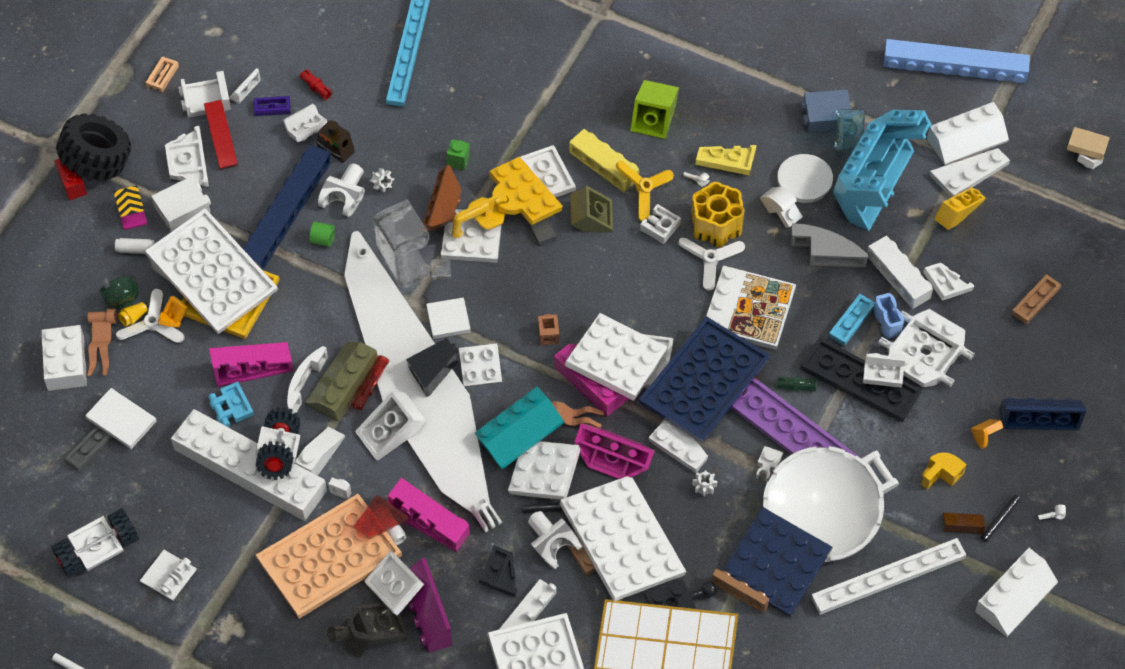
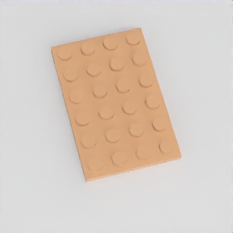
M356 494L256 554V559L300 619L367 578L390 551L398 557L402 556V552L360 495Z

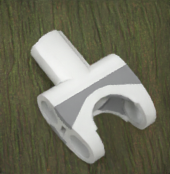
M352 163L349 164L341 180L329 176L320 192L318 206L325 208L326 205L333 201H342L345 203L343 215L350 217L358 208L364 196L365 189L357 186L364 173L363 169L359 165Z
M541 511L535 512L530 516L528 523L539 536L531 545L552 568L556 569L559 566L556 553L560 547L570 545L574 548L576 547L577 550L582 547L575 533L562 518L553 525Z

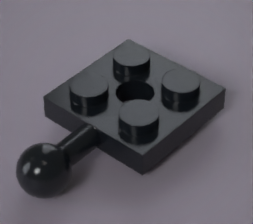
M683 578L646 592L645 597L648 603L653 605L666 606L668 601L673 600L677 602L676 607L697 609L693 600L703 596L707 598L714 597L717 593V586L715 583L708 581L702 585L701 589L689 593Z

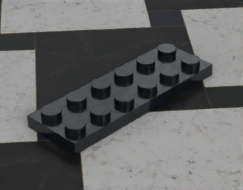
M819 337L801 364V370L901 422L905 420L921 395V389L904 380L902 388L863 383L865 360Z

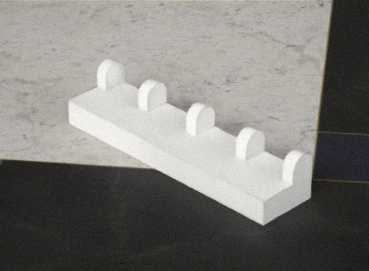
M539 579L500 629L535 621L555 596L556 586L552 583L547 584Z

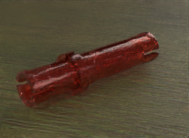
M378 356L363 385L359 386V392L351 403L354 408L362 410L369 396L373 395L375 385L390 362L385 356Z

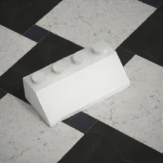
M994 102L932 125L927 136L928 142L944 166L1009 141L1003 115Z
M1028 548L978 601L975 612L1008 637L1053 589L1058 581L1047 562Z

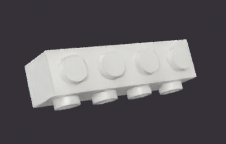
M885 236L868 246L867 254L869 260L912 309L931 299L933 290L931 283L922 277L918 268L909 262L908 257L901 253L894 241Z

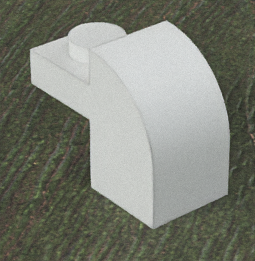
M773 187L760 197L769 213L777 212L786 228L791 227L792 223H796L803 217L795 205V202H797L796 198L783 187Z

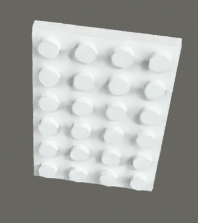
M206 208L145 251L148 258L217 334L278 291V287Z
M627 476L560 500V506L614 602L685 575V568L632 477Z

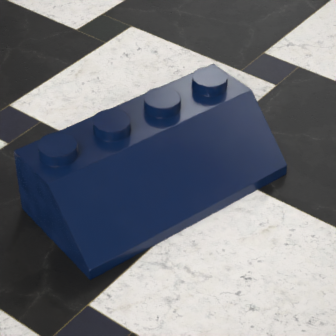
M1034 398L1002 399L999 408L1000 420L1003 425L1002 429L1080 430L1086 414V407L1082 401L1073 399L1055 400L1049 398L1036 400Z

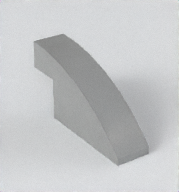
M792 223L791 246L809 247L810 266L866 268L868 254L852 241L820 227Z

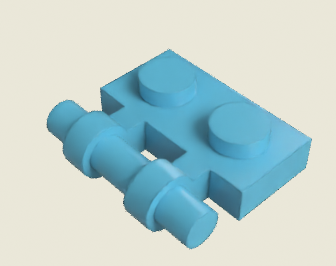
M239 382L221 388L222 396L216 397L215 393L208 396L209 404L212 410H215L218 422L226 427L231 425L229 419L232 417L238 423L254 416V412ZM227 404L229 409L224 411L222 405Z

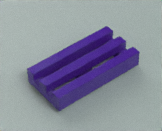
M290 96L254 98V116L291 114Z

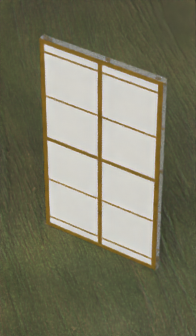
M605 599L594 669H732L739 615L626 601L614 602L613 600Z

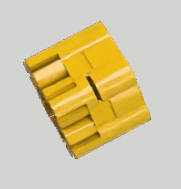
M712 182L693 194L691 219L694 224L693 236L696 240H699L701 233V241H707L710 236V243L714 245L716 239V247L720 248L728 242V238H736V232L738 237L741 236L744 208L741 198L742 194L738 189L719 182Z

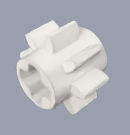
M379 168V172H372L373 176L370 181L375 184L373 186L374 189L378 190L380 188V191L385 192V188H392L391 184L394 178L389 176L391 171H384V169Z
M706 470L700 474L697 472L696 479H693L692 485L696 486L695 493L699 492L703 496L708 493L713 494L714 488L717 487V481L714 480L715 474H710Z

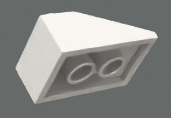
M392 391L355 432L376 460H380L412 437L427 421L406 393Z

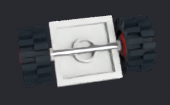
M278 407L276 411L272 409L265 418L264 427H261L255 454L257 455L256 467H258V472L262 471L261 475L263 477L268 475L267 479L274 477V480H277L278 476L280 479H283L284 475L287 477L289 472H291L292 464H295L301 423L300 418H297L298 414L296 412L292 414V409L286 411V407H283L282 410Z
M123 508L107 516L112 529L104 516L67 535L69 541L65 538L51 546L59 565L68 578L83 571L78 557L81 559L86 570L89 571L124 552L119 541L126 547L139 540L136 529Z

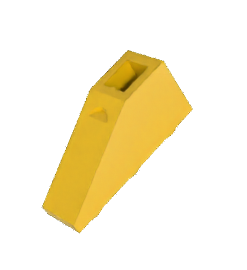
M971 187L944 201L934 219L949 230L962 222L985 201L986 197L979 190Z

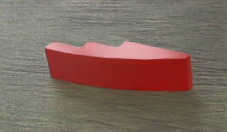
M222 100L204 103L219 168L225 169L238 166Z

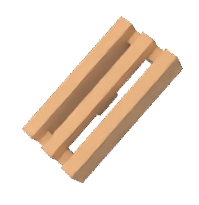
M162 56L146 81V87H152L153 90L159 89V92L163 93L179 67L178 62ZM160 73V76L158 77L157 81L154 83L156 77H157L158 74Z

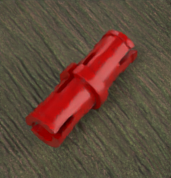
M308 69L302 71L300 78L310 86L312 91L317 92L324 100L331 97L333 92L322 83L320 78H316Z

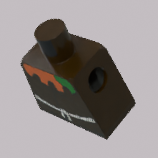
M329 120L318 131L317 146L330 152V155L340 162L344 163L355 152L350 133L339 126L338 122Z

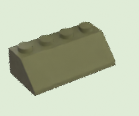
M346 342L306 400L305 405L339 421L378 363L377 350L362 342Z

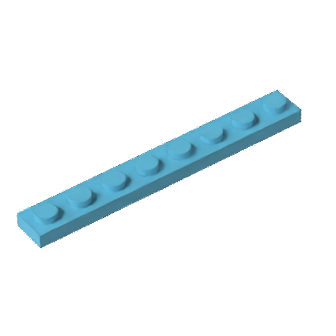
M411 0L386 98L387 105L402 107L405 105L430 0Z

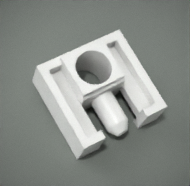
M657 204L653 209V215L648 217L649 222L654 224L655 227L644 219L640 224V230L665 244L681 225V218Z

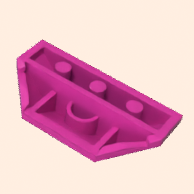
M583 423L580 424L574 441L576 445H579L580 453L587 467L618 479L627 476L631 478L648 470L655 452L639 442Z

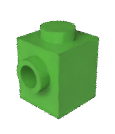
M452 139L446 153L447 165L452 168L465 170L470 158L469 143Z

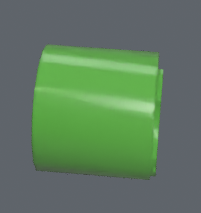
M314 221L310 230V243L330 247L335 235L334 225Z

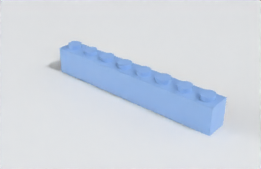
M887 39L883 67L1026 83L1029 74L1030 55Z

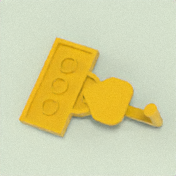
M518 157L490 170L489 176L497 184L493 190L492 197H481L471 202L468 209L455 215L452 236L460 238L463 234L461 223L472 218L482 228L490 230L503 224L505 214L515 215L521 213L533 225L562 211L563 206L523 159Z

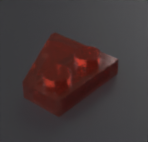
M376 495L353 528L370 540L406 522L409 516Z

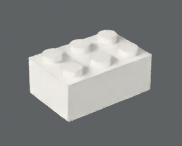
M76 325L42 330L44 380L48 391L87 386L85 345L81 326Z

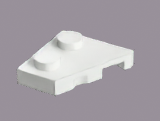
M942 263L925 267L923 271L942 301L970 292L974 288L972 283L966 284L959 279L960 275L949 270Z

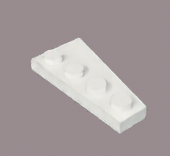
M997 148L931 170L929 175L952 198L976 186L1009 165L1010 160Z

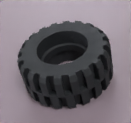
M82 113L80 116L75 115L65 122L56 144V150L61 163L64 166L66 165L71 172L74 171L76 175L84 176L89 180L96 179V181H102L105 179L106 181L118 176L123 171L131 151V141L128 134L123 131V128L120 125H116L113 120H108L104 116L99 117L92 113L90 115Z

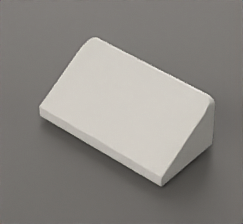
M256 68L229 96L230 100L237 104L242 102L261 81L259 69Z

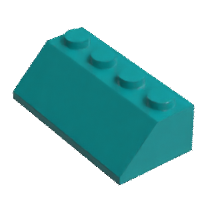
M537 386L476 431L475 435L482 447L500 468L504 469L564 424L565 421L548 397Z

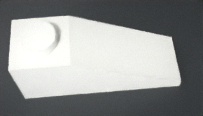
M327 427L304 448L296 459L295 464L318 476L344 440L345 435Z

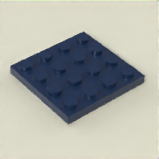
M762 507L723 571L728 572L732 578L747 583L753 590L763 592L769 598L768 604L791 617L833 547Z

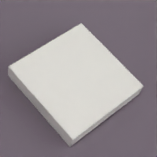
M464 297L426 304L433 339L471 333Z

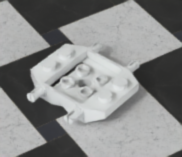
M930 309L915 316H911L902 310L901 313L904 321L908 322V325L894 343L881 337L878 344L887 348L888 356L897 355L905 358L903 375L920 386H935L942 381L951 387L955 380L945 375L950 365L961 354L970 360L975 355V353L964 346L965 330ZM922 328L928 331L929 333L933 334L934 336L951 345L952 348L946 346L943 342L938 341L933 337L929 336L927 332L921 331L919 329ZM927 349L930 351V354L925 355L921 353V350Z

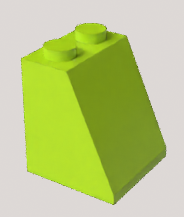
M644 80L635 98L630 131L666 139L677 104L679 87Z

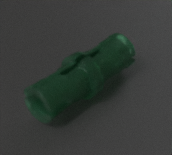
M778 376L777 388L816 392L817 379L799 378V376H795V378Z

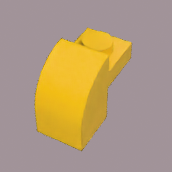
M937 453L929 458L928 466L922 474L921 486L928 490L939 477L953 486L964 474L967 464L953 454Z

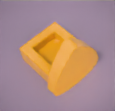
M171 296L164 311L161 312L158 318V323L168 327H180V322L188 306L176 296Z
M989 419L972 427L971 432L978 446L983 449L988 445V435L1002 429L1003 425L1001 420Z

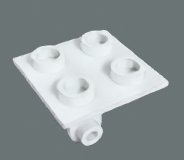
M497 343L459 348L464 386L502 382Z
M163 550L140 582L167 598L174 600L197 568L190 565L191 561L189 559H179Z

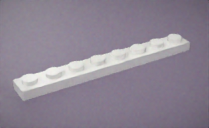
M956 538L811 595V599L821 615L965 559L966 553Z

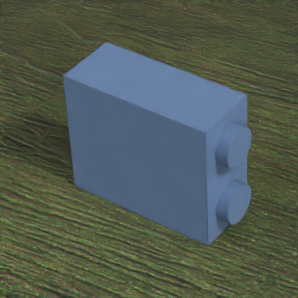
M848 90L804 93V99L801 100L800 106L801 111L805 113L803 115V124L807 126L808 133L851 130L853 116Z

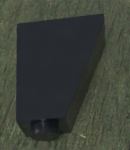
M448 338L406 359L408 369L426 397L433 393L458 363L457 354L459 351L454 343L451 344Z

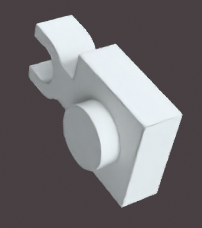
M764 446L757 466L761 468L758 469L756 478L759 479L760 474H766L765 482H768L770 470L774 471L779 465L783 452Z

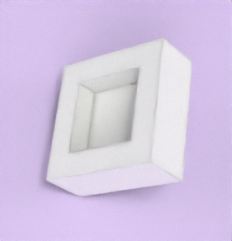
M1082 154L1079 155L1077 160L1085 167L1094 169L1103 162V160Z
M331 478L329 482L330 493L348 500L351 495L350 484L343 479Z

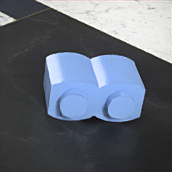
M890 293L877 296L874 307V315L878 322L881 323V331L887 339L898 337L902 332L904 323L903 315L896 308V300Z

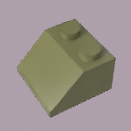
M587 185L570 194L571 225L583 232L613 231L612 199Z

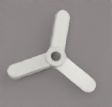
M680 238L678 242L680 247L703 259V287L707 291L715 287L716 265L718 261L739 254L745 249V244L741 241L717 250H706L687 238Z
M154 289L150 297L148 315L145 316L144 320L119 330L116 336L119 340H123L149 330L157 331L172 341L181 343L184 340V334L173 327L158 323L163 292L160 289Z

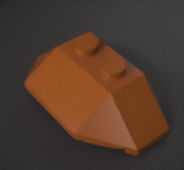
M446 165L438 172L420 230L421 233L444 227L449 222H453L454 216L457 214L455 210L461 201L460 193L462 189L449 165Z

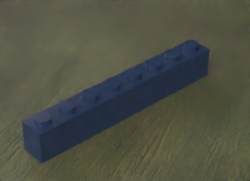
M310 144L307 151L305 150L302 153L300 162L293 167L291 176L286 178L282 190L277 192L273 204L268 206L264 218L259 220L255 232L250 234L246 246L242 247L262 270L268 264L330 166V152Z

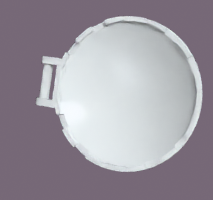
M811 447L790 455L775 468L765 487L763 507L832 546L833 549L825 562L837 561L857 553L873 539L883 518V494L897 487L899 482L896 478L892 477L880 459L881 455L878 451H874L861 459L858 456L845 452L844 449L836 447ZM871 463L875 464L885 479L886 483L883 485L870 467Z

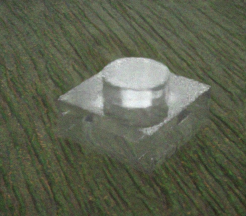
M450 259L431 260L432 280L451 279Z

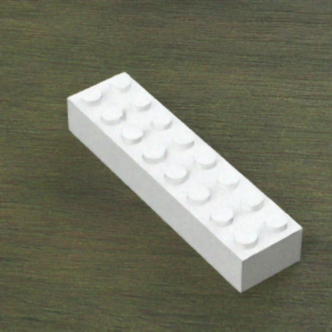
M193 409L171 438L175 451L303 521H306L327 492L326 482L323 478L294 463L287 477L284 475L283 479H280L279 476L277 480H274V477L267 479L268 475L263 477L261 475L262 471L258 472V467H256L257 455L255 454L258 443Z

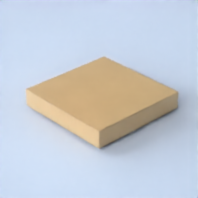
M1074 127L1067 150L1103 160L1110 137Z

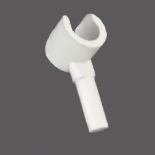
M686 172L683 174L684 177L696 181L700 187H704L710 182L707 180L709 178L707 173H702L700 176Z
M1056 505L1055 512L1038 515V519L1055 517L1058 520H1062L1066 516V506Z

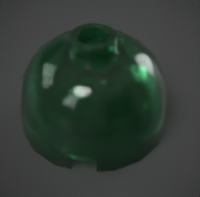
M129 275L112 280L109 282L110 286L108 288L103 286L99 290L106 305L115 309L132 306V303L136 301L139 295V287L133 275L131 278Z

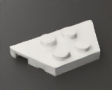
M196 126L191 133L187 135L182 134L176 140L165 145L170 179L179 181L191 176L194 182L208 187L209 183L200 127Z

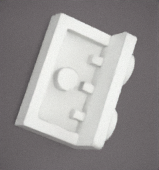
M311 104L284 119L283 123L288 135L295 141L300 142L306 140L314 133H318L327 123V119L318 114L316 106Z
M878 353L866 354L863 383L902 388L905 358L897 355H880Z

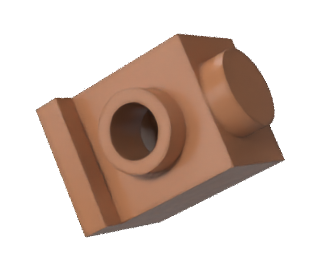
M545 314L538 316L540 346L559 344L557 315Z

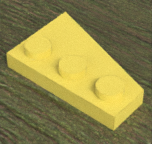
M750 145V148L733 146L732 149H724L722 146L699 147L695 165L750 175L757 145Z

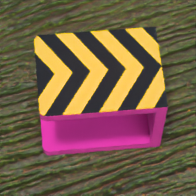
M137 185L113 191L123 229L128 230L147 225Z

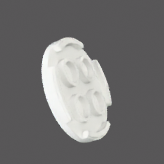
M799 154L786 159L781 164L778 170L777 182L778 186L788 190L796 198L797 202L812 203L821 200L829 192L833 183V174L829 165L821 158L809 154Z

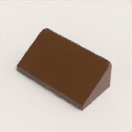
M943 512V532L984 533L985 521L982 514Z

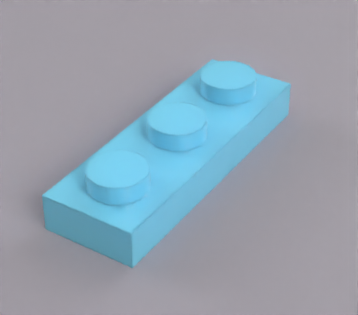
M859 294L829 332L828 337L845 346L872 312L875 302Z

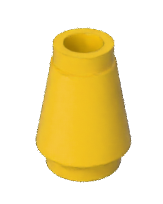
M143 302L121 309V312L118 313V318L124 326H131L148 309Z

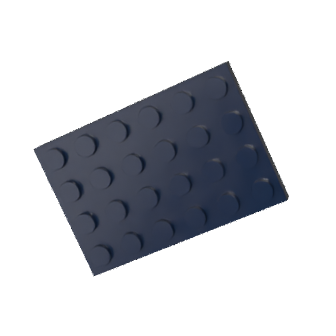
M706 316L641 396L639 403L701 443H704L770 360V355Z

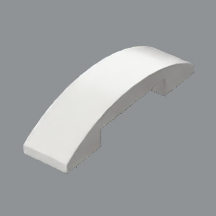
M324 346L311 353L301 363L291 380L287 402L288 410H293L292 414L297 413L302 404L300 391L311 371L320 372L328 358L327 348Z

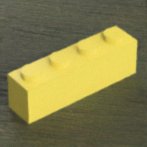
M583 129L569 142L570 154L625 193L634 184L617 170L616 163L623 161L639 174L637 165L632 162L630 163L621 153L615 152L607 143L600 141L593 133Z

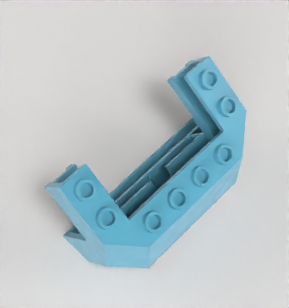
M891 110L868 124L839 174L833 191L849 223L870 231L881 209L888 206L887 201L889 197L894 195L893 188L914 153V149L908 139H925V133L928 129L932 128V124L924 110Z

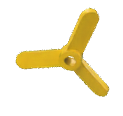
M618 161L616 163L617 170L633 182L639 192L638 218L641 222L644 219L648 221L650 216V191L671 181L674 174L671 170H665L649 178H642L623 161Z

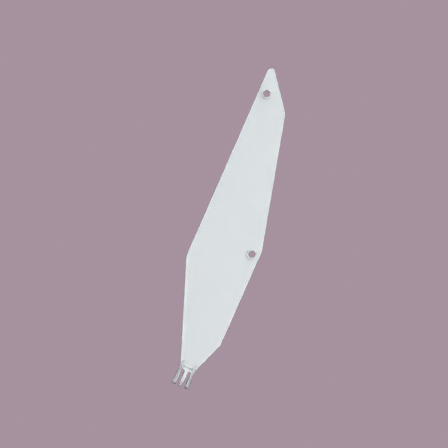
M358 231L353 232L344 276L366 345L377 350L379 361L373 368L382 400L384 401L392 391L406 393L427 421L407 441L440 491L471 512L486 533L489 531L486 523L491 529L495 528L492 517L498 525L502 524V521L489 501L479 442L475 435L476 426L470 395L452 369L433 393L428 397L425 396L408 369L406 359L435 343L361 233Z

